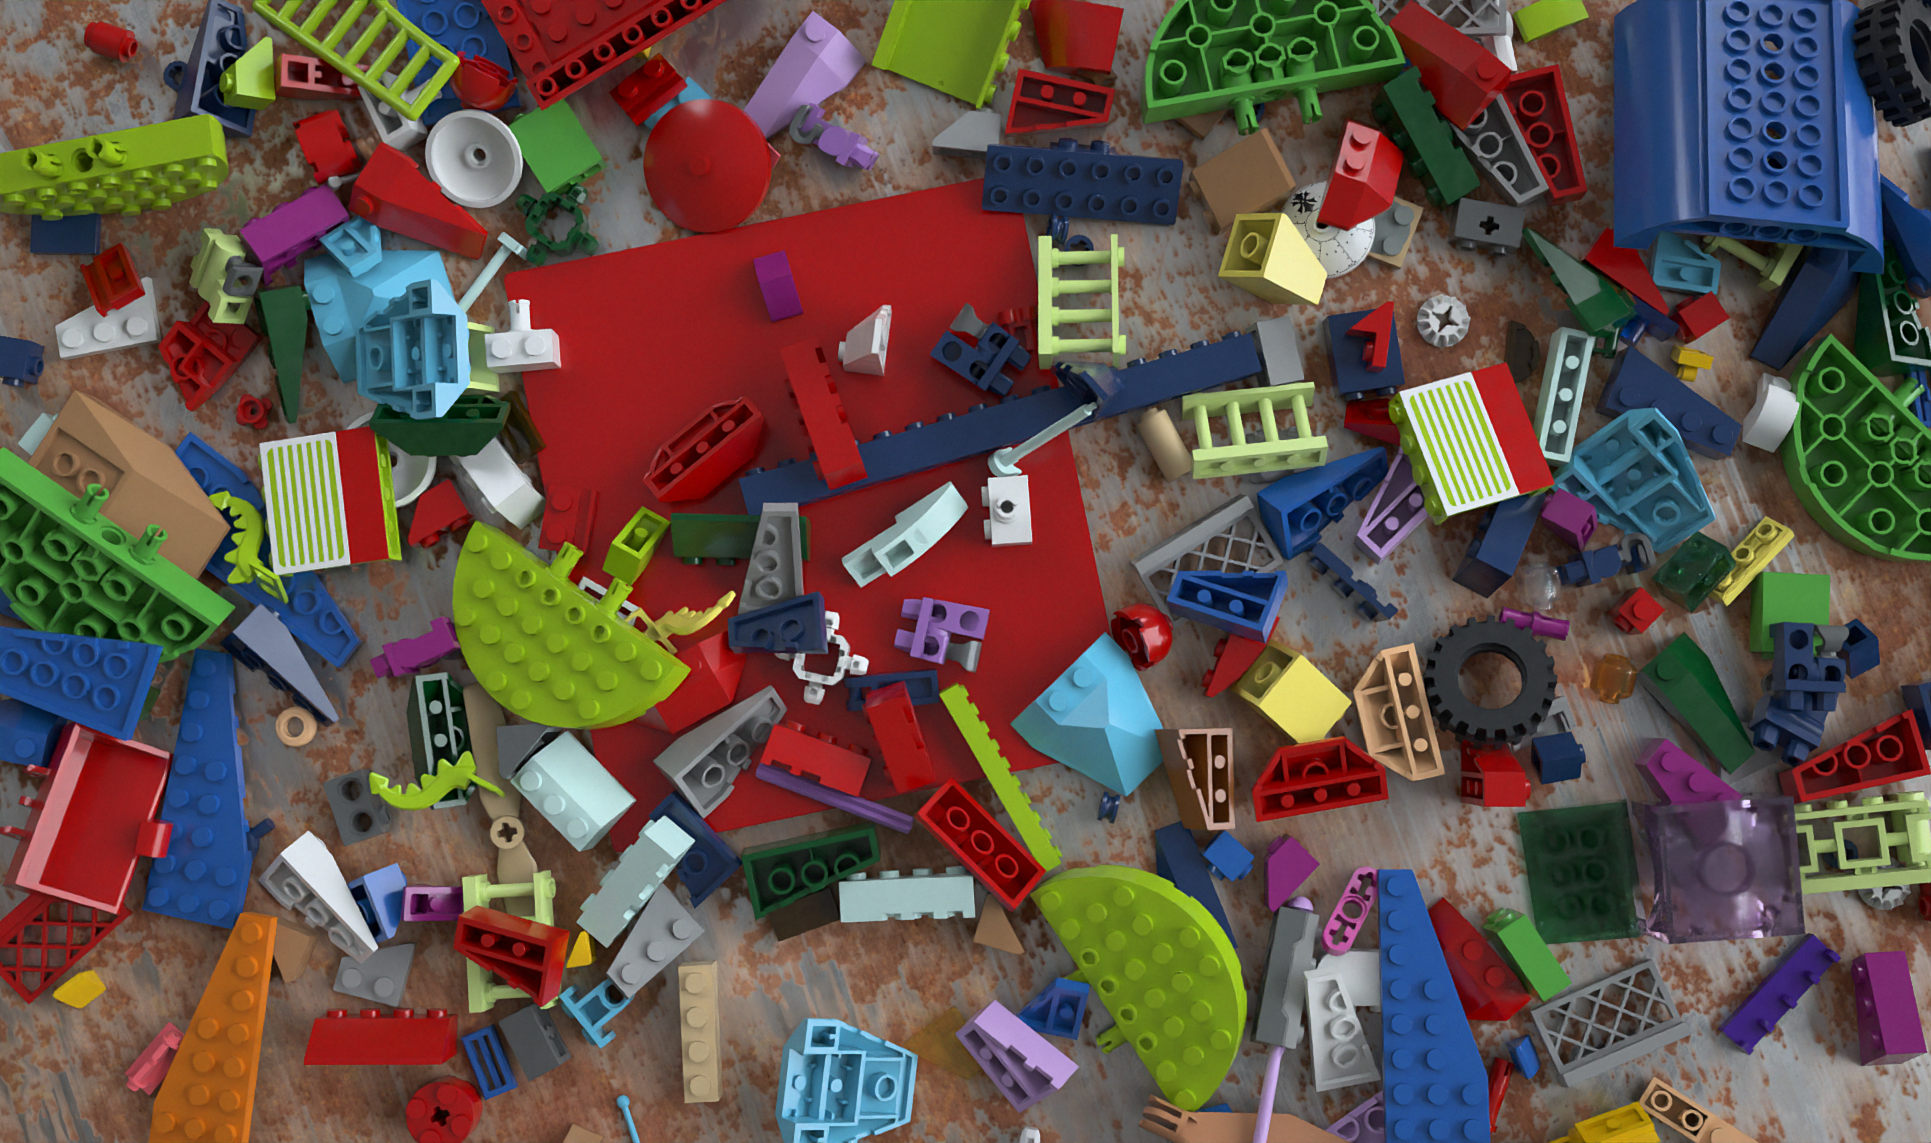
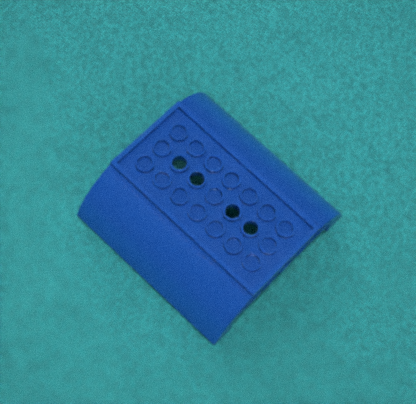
M1637 0L1614 16V247L1648 250L1660 231L1845 249L1848 250V271L1883 274L1884 248L1877 110L1874 107L1875 100L1873 96L1867 95L1865 90L1867 83L1864 77H1860L1859 70H1862L1860 61L1855 59L1854 54L1858 50L1857 44L1853 41V34L1858 33L1854 22L1859 19L1858 13L1861 9L1847 0ZM1764 41L1773 42L1778 51L1769 50L1764 45ZM1764 70L1774 71L1779 80L1768 78ZM1766 129L1776 130L1781 139L1771 138L1767 134ZM1767 159H1776L1782 166V169L1772 168L1768 164Z

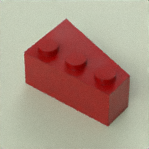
M1018 68L1005 129V138L1107 126L1115 89Z
M905 681L867 692L866 703L862 704V709L867 723L872 724L876 734L872 736L878 755L883 754L887 765L883 766V771L888 785L894 784L897 794L936 782L935 771Z

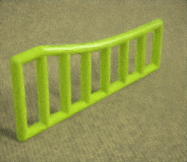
M254 0L252 3V9L257 14L410 121H416L458 65H460V59L455 54L413 25L387 0H354L322 43L311 35L338 0H321L300 27L291 22L290 19L305 0H287L279 12L268 6L272 0ZM370 2H372L380 12L345 57H341L333 50ZM391 22L399 31L369 70L364 73L355 65L386 25ZM411 39L420 46V49L389 89H387L377 81ZM434 56L443 64L410 105L400 96L430 57Z

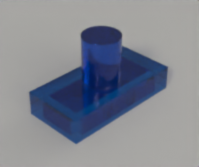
M1633 296L1637 303L1633 308L1638 314L1627 322L1619 335V340L1627 346L1636 347L1645 331L1661 342L1673 337L1680 325Z

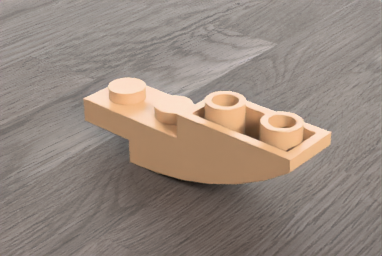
M1654 1076L1638 1101L1646 1112L1695 1143H1759Z

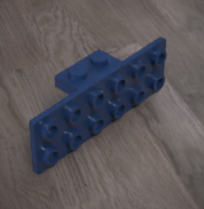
M1059 138L1058 142H1050L1049 148L988 144L982 209L1174 225L1178 209L1183 161L1174 158L1118 154L1115 147H1110L1111 143L1099 140L1091 141V145L1078 144L1076 139Z

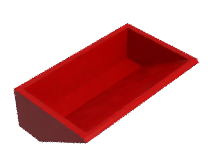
M77 722L64 725L48 767L29 764V766H24L23 773L43 781L36 799L21 796L19 799V805L31 808L25 828L20 829L7 825L0 828V834L19 840L2 886L51 900L119 915L140 855L133 852L139 823L141 820L154 819L170 775L174 754L134 740L123 741Z

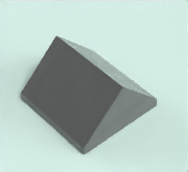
M540 723L496 727L500 776L504 779L513 778L531 757L554 741L564 728Z

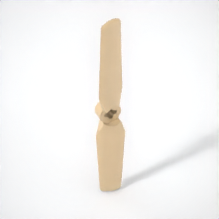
M477 681L463 688L475 766H478L476 776L498 787L506 794L503 799L478 786L480 800L493 821L490 829L491 839L499 847L497 864L499 883L534 882L533 873L538 872L537 864L523 840L526 834L525 825L518 818L520 815L522 793L510 782L511 779H504L499 773L496 727L506 726L502 707ZM504 823H509L510 828L516 827L517 833L512 835V841H507L506 836L500 837L499 831L504 829ZM534 896L503 897L507 914L518 917L535 916Z

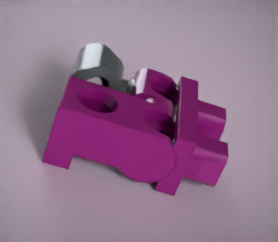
M442 616L430 621L433 631L415 639L405 638L398 642H389L382 645L384 653L370 659L376 677H413L421 673L419 668L431 667L437 664L441 657L445 660L463 659L464 655L457 638L455 624L451 621L450 617Z

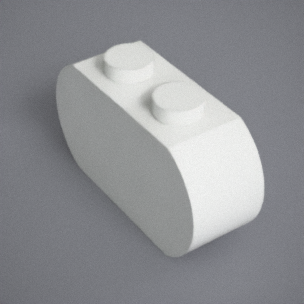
M1350 948L1347 953L1341 956L1330 955L1323 949L1315 957L1316 969L1337 965L1352 1001L1354 1011H1357V1006H1370V1011L1381 1012L1379 948Z

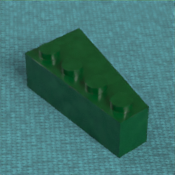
M1414 66L1381 88L1371 103V113L1380 126L1384 125L1390 134L1389 139L1404 153V157L1408 162V171L1415 180L1419 179L1425 187V196L1428 202L1433 207L1437 206L1440 212H1443L1454 205L1460 198H1465L1473 193L1481 183L1462 148L1458 145L1453 147L1451 143L1453 140L1452 130L1446 120L1437 118L1433 105L1436 101L1430 90L1424 92L1416 79L1422 75L1417 66Z
M869 821L744 848L741 857L755 921L776 909L793 903L809 893L823 889L826 885L838 879H843L880 861L881 849L875 822Z

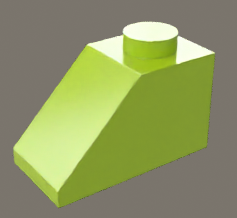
M264 37L222 73L219 87L220 91L224 93V105L262 111L275 101L271 37Z
M642 506L611 543L602 570L631 586L647 567L671 522Z

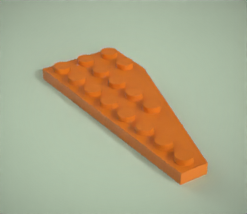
M248 911L240 913L154 1101L149 1143L249 1142L278 917Z

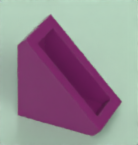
M785 250L753 259L759 285L772 323L803 314Z

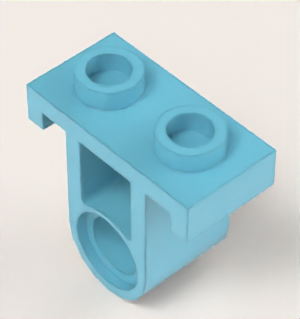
M608 978L581 1000L575 994L579 989L576 983L559 995L563 1001L561 1007L571 1019L576 1017L584 1027L581 1031L586 1040L593 1046L597 1044L600 1049L616 1036L613 1030L607 1034L601 1026L625 1008L635 996L634 994L628 1000L625 997L623 1000H614L609 994L610 985L613 983Z

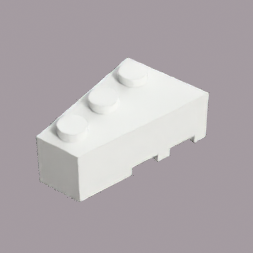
M496 436L477 455L466 457L449 456L457 467L463 466L467 473L463 476L471 487L476 491L480 488L484 496L481 498V501L492 514L498 511L522 530L544 512L546 498L531 485V479L526 473L523 474L512 460V456Z

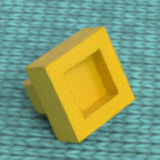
M1674 344L1670 354V358L1680 363L1676 376L1680 377L1681 380L1693 383L1697 376L1698 367L1710 370L1714 359L1706 351Z

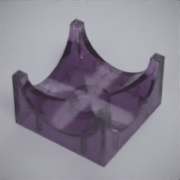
M1750 792V796L1720 800L1680 802L1631 801L1632 815L1639 819L1646 833L1654 870L1653 907L1649 918L1641 921L1642 934L1666 944L1805 934L1793 796L1769 792Z

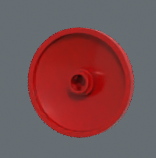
M697 99L675 106L656 123L646 143L643 171L651 198L668 219L685 229L710 233L734 228L745 222L757 211L770 185L772 162L769 146L762 130L746 112L724 101Z

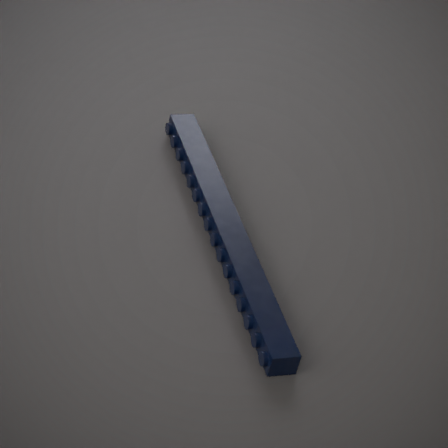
M1234 331L1221 336L1222 341L1210 344L1209 340H1202L1191 344V350L1178 353L1177 349H1171L1159 353V359L1146 362L1145 358H1140L1126 363L1127 368L1119 370L1126 379L1123 383L1127 387L1125 392L1096 419L1089 415L1067 430L1178 399L1184 395H1191L1257 376L1262 369L1251 333L1241 335L1240 331ZM1046 385L1031 390L1032 395L1020 399L1018 394L1001 398L1000 405L988 408L987 403L968 408L969 413L956 417L955 412L947 413L936 417L937 423L924 426L923 421L912 423L904 427L905 432L892 435L891 430L873 435V441L863 444L860 443V440H855L868 477L831 491L826 480L819 481L812 463L818 460L816 452L810 453V459L797 462L796 458L780 461L777 463L778 468L765 471L764 467L748 470L745 472L746 477L739 479L749 515H761L763 503H798V507L1024 443L1081 407L1082 404L1065 386L1051 390V386Z

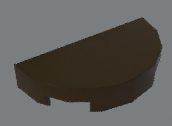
M1510 320L1507 327L1504 362L1507 363L1514 383L1517 384L1527 379L1537 368L1540 349L1538 341L1535 340L1524 324Z

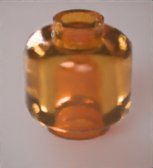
M1606 653L1603 658H1599L1593 663L1589 684L1590 689L1599 695V701L1608 704H1619L1620 699H1627L1633 695L1637 668L1631 664L1629 657Z

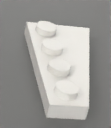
M1337 965L1304 971L1312 1082L1316 1092L1381 1080Z

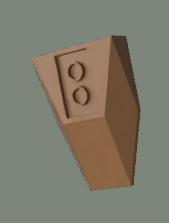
M74 390L28 461L29 465L80 500L89 484H99L102 486L97 496L106 488L109 492V497L98 512L138 540H140L148 525L155 524L161 526L155 536L158 537L160 532L165 529L168 537L162 543L157 553L196 580L231 528L171 447L98 398Z

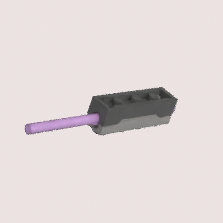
M1303 896L1292 898L1287 907L1280 906L1273 912L1250 1042L1269 1046L1253 1143L1267 1142L1281 1056L1285 1050H1294L1296 1044L1300 1045L1304 1035V1024H1300L1302 1010L1307 1011L1303 972L1316 969V958L1312 957L1314 944L1318 945L1320 942L1322 925L1318 924L1319 915L1312 913V903Z

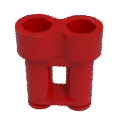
M1036 305L997 313L1000 326H1003L1004 330L1018 341L1017 328L1023 327L1027 347L1024 349L1030 351L1028 352L1029 354L1038 352V331L1036 326L1038 313Z

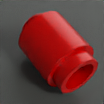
M103 21L98 23L91 22L85 30L84 44L93 53L120 62H127L137 53L138 41L131 30Z

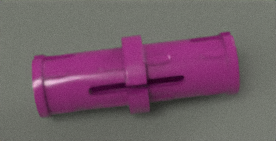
M1504 606L1501 609L1498 620L1500 623H1506L1507 618L1515 620L1514 627L1522 631L1526 626L1532 629V637L1539 635L1561 641L1566 640L1570 626L1568 620L1540 615V612L1534 610L1529 613Z

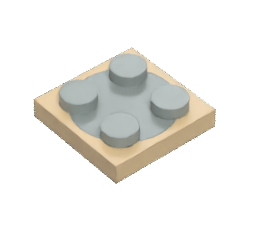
M1394 196L1390 209L1374 217L1375 236L1366 258L1399 270L1405 259L1424 207Z

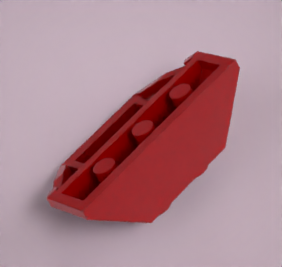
M1345 116L1319 208L1317 222L1348 232L1358 224L1372 219L1392 206L1404 153L1376 126Z
M747 396L739 397L738 400H728L709 406L660 446L651 463L649 473L645 474L643 481L660 503L702 499L754 456L765 417Z
M728 630L699 642L675 655L677 659L691 668L690 672L665 700L659 701L653 707L646 710L645 714L631 720V722L669 734H675L731 704L747 657L745 653H735L729 647Z
M1345 736L1277 747L1251 788L1256 822L1389 799L1385 767Z
M1441 897L1427 909L1467 1020L1507 1021L1531 1000L1518 977L1475 927L1444 897Z

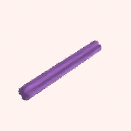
M760 763L757 768L756 777L902 833L908 834L911 831L914 818L910 815L865 798L825 786L801 775L791 774L789 771L771 764L769 766Z

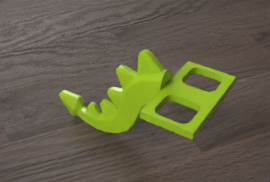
M228 491L210 495L208 498L219 510L222 511L227 507H231V517L242 515L234 522V526L245 531L231 536L232 541L238 548L224 556L226 562L236 565L227 578L228 583L249 584L255 579L258 588L287 604L289 600L280 577L266 569L264 563L258 558L265 528L262 516L258 510L248 501L230 496Z
M465 751L455 766H452L445 759L439 760L437 775L423 774L420 779L423 789L420 790L414 783H410L405 794H402L401 785L397 784L390 789L388 788V778L375 772L369 774L371 794H379L386 803L400 810L416 811L426 809L437 803L454 788L466 790L471 781L503 799L506 796L498 787L475 776L478 766H475L472 754L469 751Z

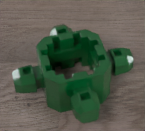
M575 183L571 185L565 193L567 195L565 199L552 192L543 194L539 201L526 194L520 195L516 201L515 206L517 210L527 217L525 220L527 234L536 241L535 245H530L526 253V259L535 266L540 267L550 257L548 255L549 251L559 257L572 255L577 248L578 251L593 256L599 248L600 244L596 238L587 232L589 230L587 216L582 209L578 208L580 205L583 206L589 194V191L580 184ZM555 207L563 209L576 218L574 220L575 226L570 229L565 241L561 240L560 243L552 241L539 232L541 230L539 225L545 221L549 210L553 211Z

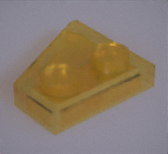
M955 1005L903 1042L905 1049L967 1081L983 1069L955 1035L967 1022Z

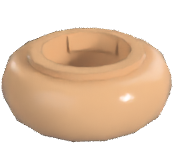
M302 707L285 709L275 722V732L278 739L289 747H301L308 744L314 738L317 730L315 717ZM294 717L300 718L304 724L302 734L297 737L292 736L288 730L289 721Z

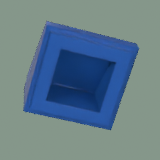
M1524 1035L1506 1042L1512 1061L1516 1064L1517 1073L1524 1078H1532L1540 1068L1541 1061L1531 1037Z

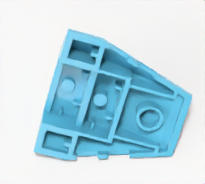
M381 250L382 261L371 267L366 273L360 274L355 278L329 253L304 260V286L309 296L322 344L344 384L357 380L355 327L376 310L387 308L389 306L388 301L393 297L402 296L406 292L405 287L410 283L437 279L455 301L440 251Z
M428 279L410 283L405 287L406 292L402 296L393 297L388 301L389 306L387 308L376 310L355 327L358 394L380 404L387 403L393 407V410L406 412L416 420L443 417L470 384L471 366L468 353L469 329L467 327V315L437 279Z
M1656 407L1628 410L1578 444L1571 452L1570 462L1560 466L1552 475L1555 485L1551 488L1555 492L1558 488H1561L1595 506L1597 521L1605 525L1610 523L1623 530L1624 535L1630 533L1645 534L1650 540L1652 549L1660 554L1716 520V515L1678 430Z
M1106 632L1010 723L1034 749L1126 797L1164 761L1154 730L1164 728L1129 656Z
M804 1018L783 1046L775 1111L783 1142L858 1143L857 1140L871 1134L876 1136L910 1122L918 1054L834 1018Z

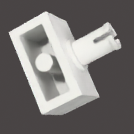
M385 71L377 82L389 89L398 76ZM430 79L411 91L406 88L400 98L411 105ZM360 85L357 86L384 143L398 150L405 151L429 136L421 116L416 121H410ZM439 91L431 102L440 99L442 92Z
M516 300L509 301L511 330L506 333L485 334L487 368L494 373L561 368L559 336L552 329H531L529 300H518L519 303H516Z
M1028 475L988 478V486L981 487L983 507L989 506L990 519L984 520L985 540L991 539L992 547L1032 544Z

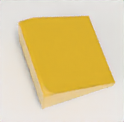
M586 930L580 932L566 968L590 965L596 961L594 937Z
M87 970L76 974L55 990L52 995L55 999L80 1009L106 990V986L94 970Z

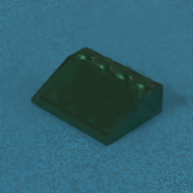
M1626 798L1518 812L1536 931L1546 945L1638 938L1648 931Z

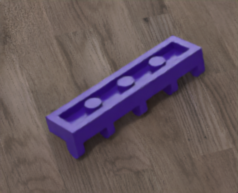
M1808 933L1723 1022L1718 1030L1742 1053L1750 1056L1754 1051L1753 1047L1766 1033H1771L1775 1029L1773 1026L1789 1009H1794L1798 1005L1797 1001L1812 985H1817L1820 982L1819 977L1833 963L1837 964L1841 957L1835 951L1828 949L1814 934Z

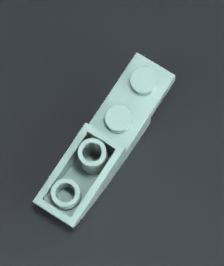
M951 481L896 515L897 523L841 558L843 565L861 588L885 572H888L892 577L920 557L945 535L968 509V505Z

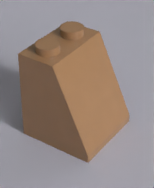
M1267 127L1193 169L1188 178L1190 182L1187 183L1192 198L1195 201L1199 199L1205 210L1202 212L1205 224L1210 230L1214 228L1217 236L1232 229L1236 214L1265 213L1287 202L1297 186Z

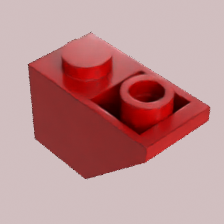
M447 479L419 496L407 539L410 546L418 549L422 547L423 550L429 549L441 541L440 536L450 530L452 533L463 530L470 524L468 520L476 516L457 482Z

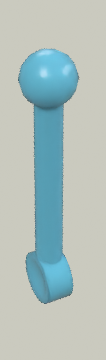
M621 1095L617 1098V1105L619 1108H622L633 1143H640L628 1108L629 1098Z

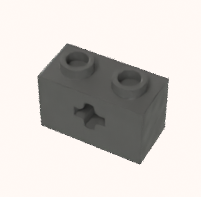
M1460 198L1453 205L1447 243L1455 244L1456 249L1462 251H1475L1478 248L1489 250L1488 254L1492 256L1507 257L1508 254H1512L1520 247L1526 209ZM1482 224H1486V230L1492 232L1486 235L1485 229L1481 228L1480 226Z

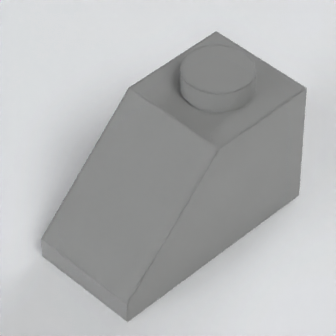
M977 108L976 111H968L933 139V154L986 160L988 144H999L1002 114H996V111L990 108Z

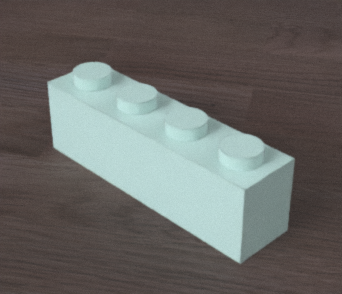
M1561 327L1551 335L1533 430L1547 465L1560 467L1570 462L1594 337L1589 336L1586 331Z

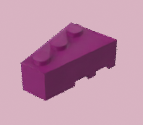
M327 183L319 188L317 186L305 190L301 197L291 203L283 202L277 205L271 214L261 219L253 218L244 224L243 228L239 231L241 244L247 250L245 259L248 263H252L257 267H264L260 280L267 287L274 282L271 278L272 274L285 265L289 269L298 265L299 262L296 258L311 248L317 251L323 246L319 239L348 222L349 214L333 191L327 186Z
M1653 738L1634 763L1658 799H1661L1674 817L1675 823L1679 825L1689 839V843L1694 851L1709 853L1748 800L1666 738Z
M1905 951L1864 953L1853 959L1851 975L1855 986L1861 1066L1902 1064L1927 1053Z

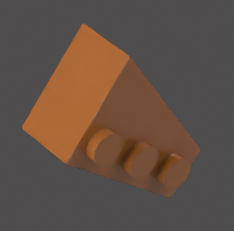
M1232 728L1154 729L1184 829H1235Z

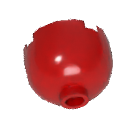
M458 51L456 56L460 59V65H458L449 78V82L455 96L462 100L460 105L464 109L479 111L480 109L493 111L506 105L514 94L518 85V79L516 77L512 80L508 79V70L484 57L475 54L473 60L464 58L466 52Z
M1146 603L1131 604L1113 613V615H1116V618L1111 620L1113 638L1124 652L1127 650L1136 670L1146 671L1165 659L1172 648L1173 623L1167 614Z

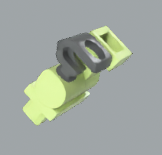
M205 228L200 237L203 243L200 252L193 257L190 265L193 272L189 283L193 288H198L199 295L209 302L211 307L208 315L213 323L244 324L253 300L251 296L255 294L264 267H257L252 263L244 262L247 250L241 244V240L237 235H226L220 229ZM239 279H245L248 283L243 286Z

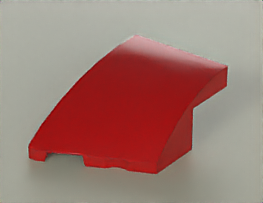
M1031 0L1029 11L1032 15L1045 70L1077 76L1078 69L1110 75L1124 8L1074 0Z
M206 300L190 322L177 320L158 346L164 361L170 366V374L174 382L179 385L187 402L185 406L191 412L197 410L224 385L264 338L245 322L244 324L213 323L208 315L211 306Z

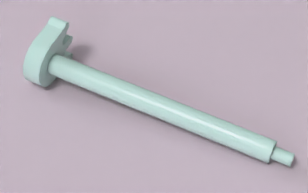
M502 232L497 238L503 243L458 303V306L464 313L468 311L512 251L527 260L526 253L528 249L505 232Z
M1095 402L1089 405L1084 404L1012 450V447H1008L994 452L988 458L991 472L997 477L1018 476L1022 471L1014 467L1013 464L1091 415L1092 410L1096 409L1097 405Z

